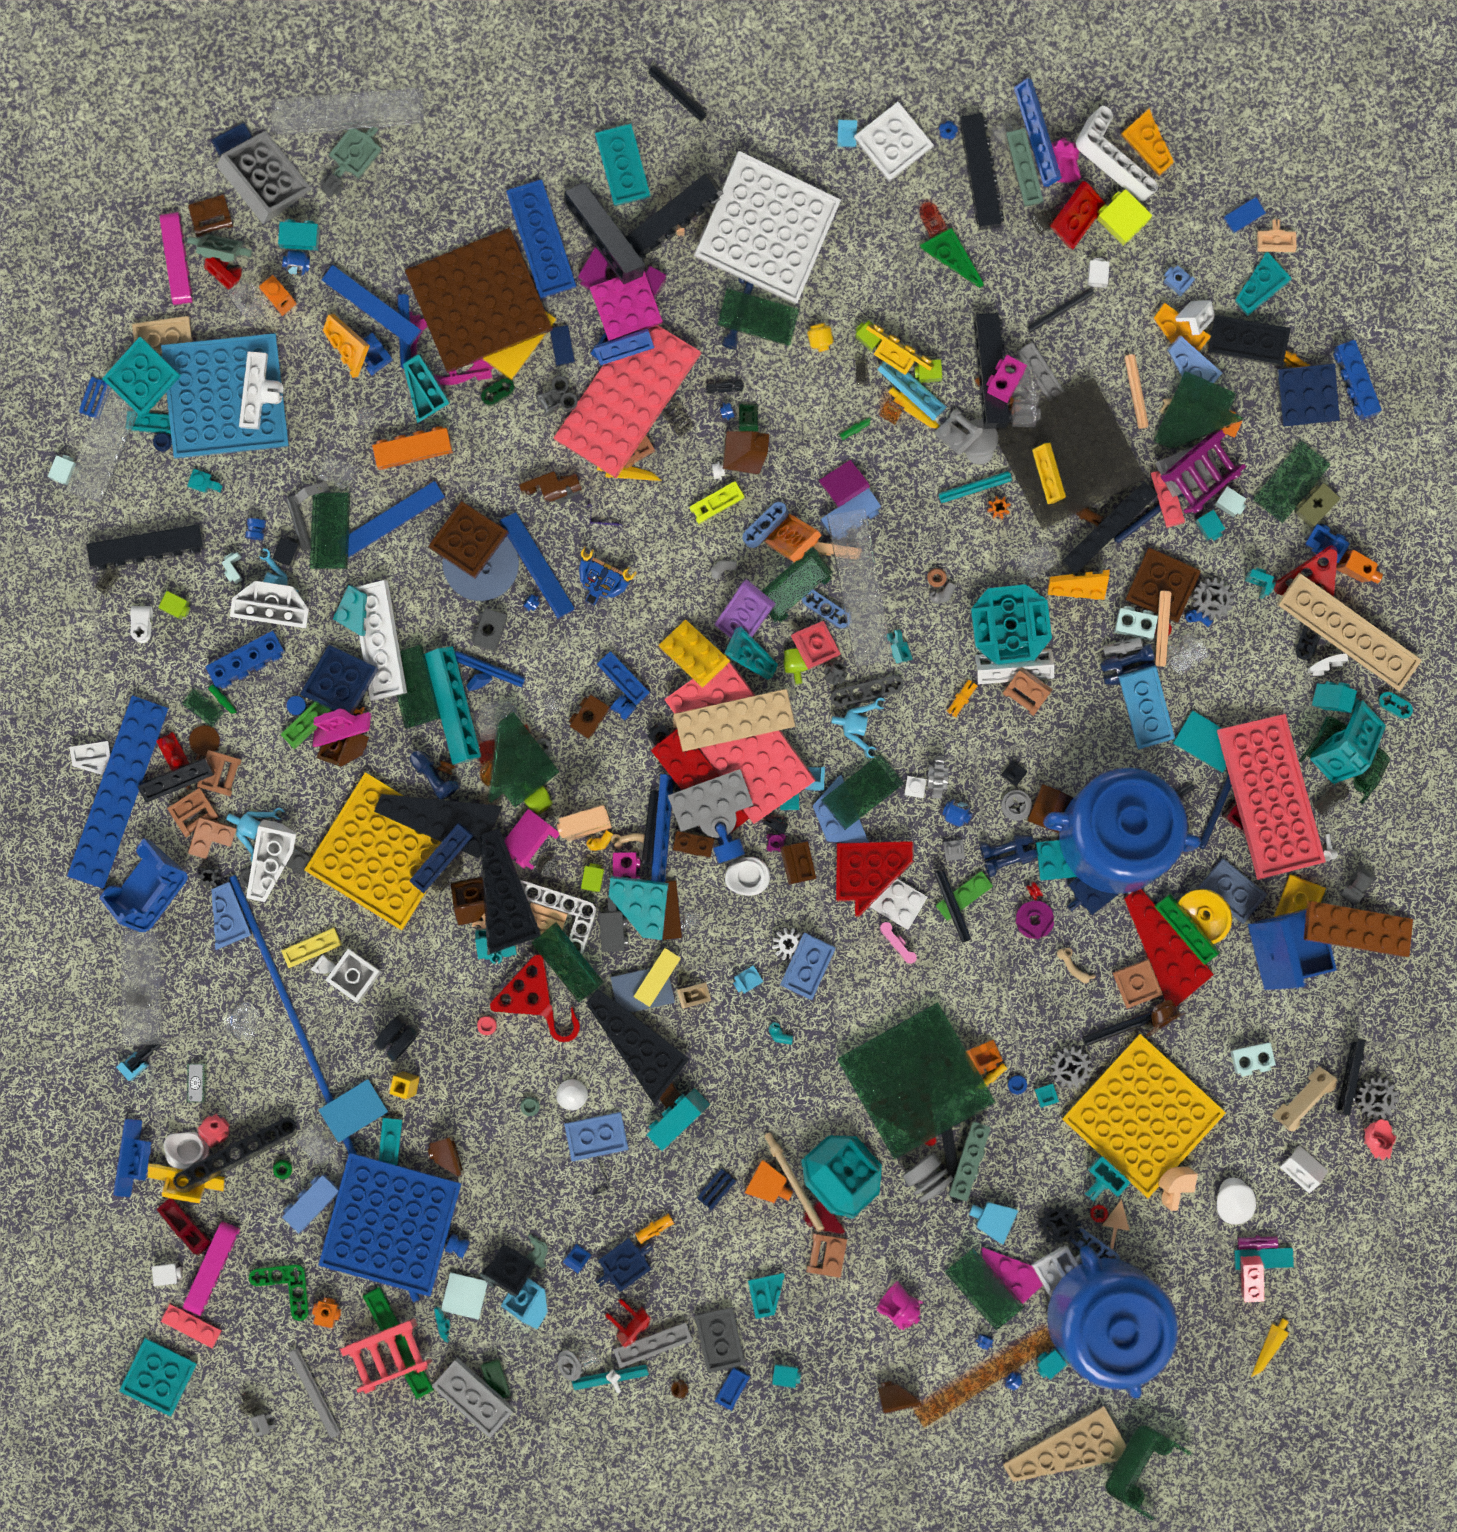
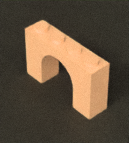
M604 805L559 818L560 823L556 824L559 835L567 841L612 829Z

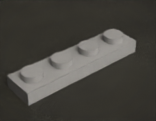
M684 1322L636 1340L626 1348L623 1346L617 1347L613 1351L619 1367L622 1368L691 1342L693 1339L687 1323Z

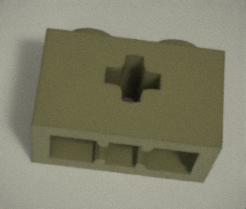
M1325 483L1320 487L1316 485L1309 492L1312 496L1308 500L1303 499L1296 506L1299 509L1296 514L1311 528L1341 499ZM1319 501V507L1314 508V502Z

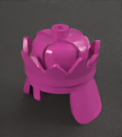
M1060 138L1059 141L1051 143L1062 176L1057 182L1071 183L1080 180L1081 175L1077 163L1080 151L1077 149L1076 144L1067 141V138Z
M897 1281L889 1288L876 1309L879 1313L888 1316L899 1329L905 1330V1328L911 1327L913 1323L917 1324L920 1321L921 1308L919 1303L922 1304L923 1301L910 1296Z

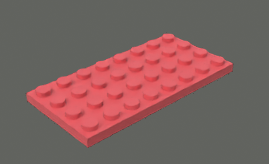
M658 325L647 328L655 348L604 364L578 401L576 409L569 414L554 436L555 441L614 478H617L701 355L699 350Z
M730 661L703 688L692 679L664 700L675 714L756 695ZM781 730L699 748L719 776L738 769L741 770L753 806L743 810L753 824L816 781Z
M1286 714L1217 730L1257 880L1325 863L1326 860Z

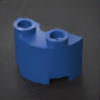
M373 333L363 339L370 345L364 362L367 363L365 368L371 376L393 361Z
M1317 524L1307 540L1306 546L1311 547V551L1315 554H1318L1328 546H1335L1337 548V563H1339L1350 543L1341 534L1336 536L1331 534V529L1326 525Z

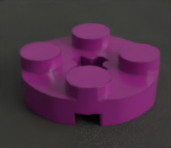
M1030 901L1018 909L1015 923L1023 936L1030 939H1039L1048 935L1052 930L1054 916L1051 908L1044 902ZM1038 915L1040 923L1032 925L1030 916Z

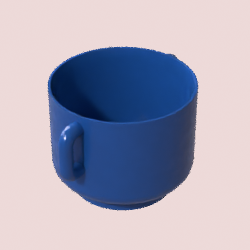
M1136 768L1114 769L1097 776L1071 800L1064 813L1052 812L1043 820L1045 827L1060 831L1061 851L1072 872L1088 886L1107 893L1124 894L1146 887L1168 871L1176 863L1182 851H1194L1201 844L1198 836L1187 834L1186 812L1175 790L1159 776Z
M1083 1246L1080 1250L1083 1263L1073 1268L1059 1281L1050 1298L1047 1311L1050 1337L1059 1353L1084 1379L1108 1389H1125L1132 1398L1138 1399L1142 1395L1140 1385L1156 1377L1165 1368L1174 1353L1178 1338V1322L1175 1309L1167 1294L1136 1266L1118 1259H1099L1097 1253L1091 1247Z

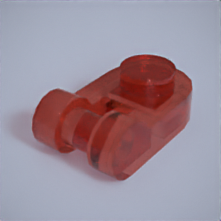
M927 202L920 207L919 215L930 238L940 231L943 233L948 230L935 204ZM936 220L938 225L932 227L930 222Z

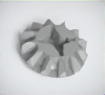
M1010 791L1001 802L1002 812L1013 821L1023 820L1032 810V801L1023 791ZM1013 798H1015V800H1016L1018 803H1020V802H1021V803H1023V802L1025 803V804H1023L1022 806L1019 807V809H1020V810H1019V812H1020L1019 814H1018V811H1016L1015 808H1014V809H1012V808L1009 809V807H1011V805L1014 804V802H1013L1014 799H1013Z
M569 1349L559 1354L558 1367L566 1379L574 1381L579 1379L584 1372L581 1368L583 1363L580 1362V1357L576 1356V1352H571Z

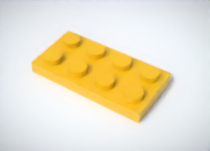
M686 619L658 645L666 655L702 688L730 662L720 650Z

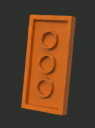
M789 514L764 542L772 549L795 562L800 560L804 556V552L814 546L822 535L810 525Z

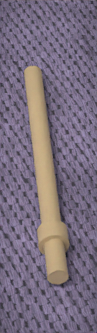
M767 1133L764 1137L770 1146L771 1154L778 1160L818 1232L823 1230L824 1226L786 1161L783 1149L780 1144L776 1143L772 1134Z

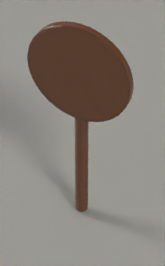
M199 726L190 734L189 744L191 749L197 754L196 760L200 759L201 756H206L208 750L215 752L219 747V734L210 726Z

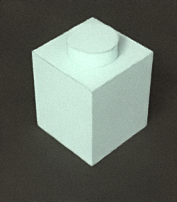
M56 455L48 477L69 486L77 464L69 456L63 455L59 457Z
M1227 486L1215 503V506L1234 517L1236 514L1240 515L1245 509L1246 505L1243 503L1246 498Z

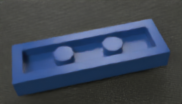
M649 329L594 346L600 366L655 348Z
M611 651L597 663V666L636 706L650 694Z

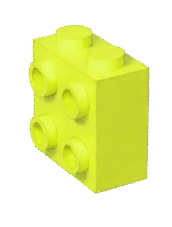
M1126 189L1122 193L1118 191L1111 198L1113 202L1109 206L1105 204L1098 211L1100 215L1097 218L1123 246L1153 216Z

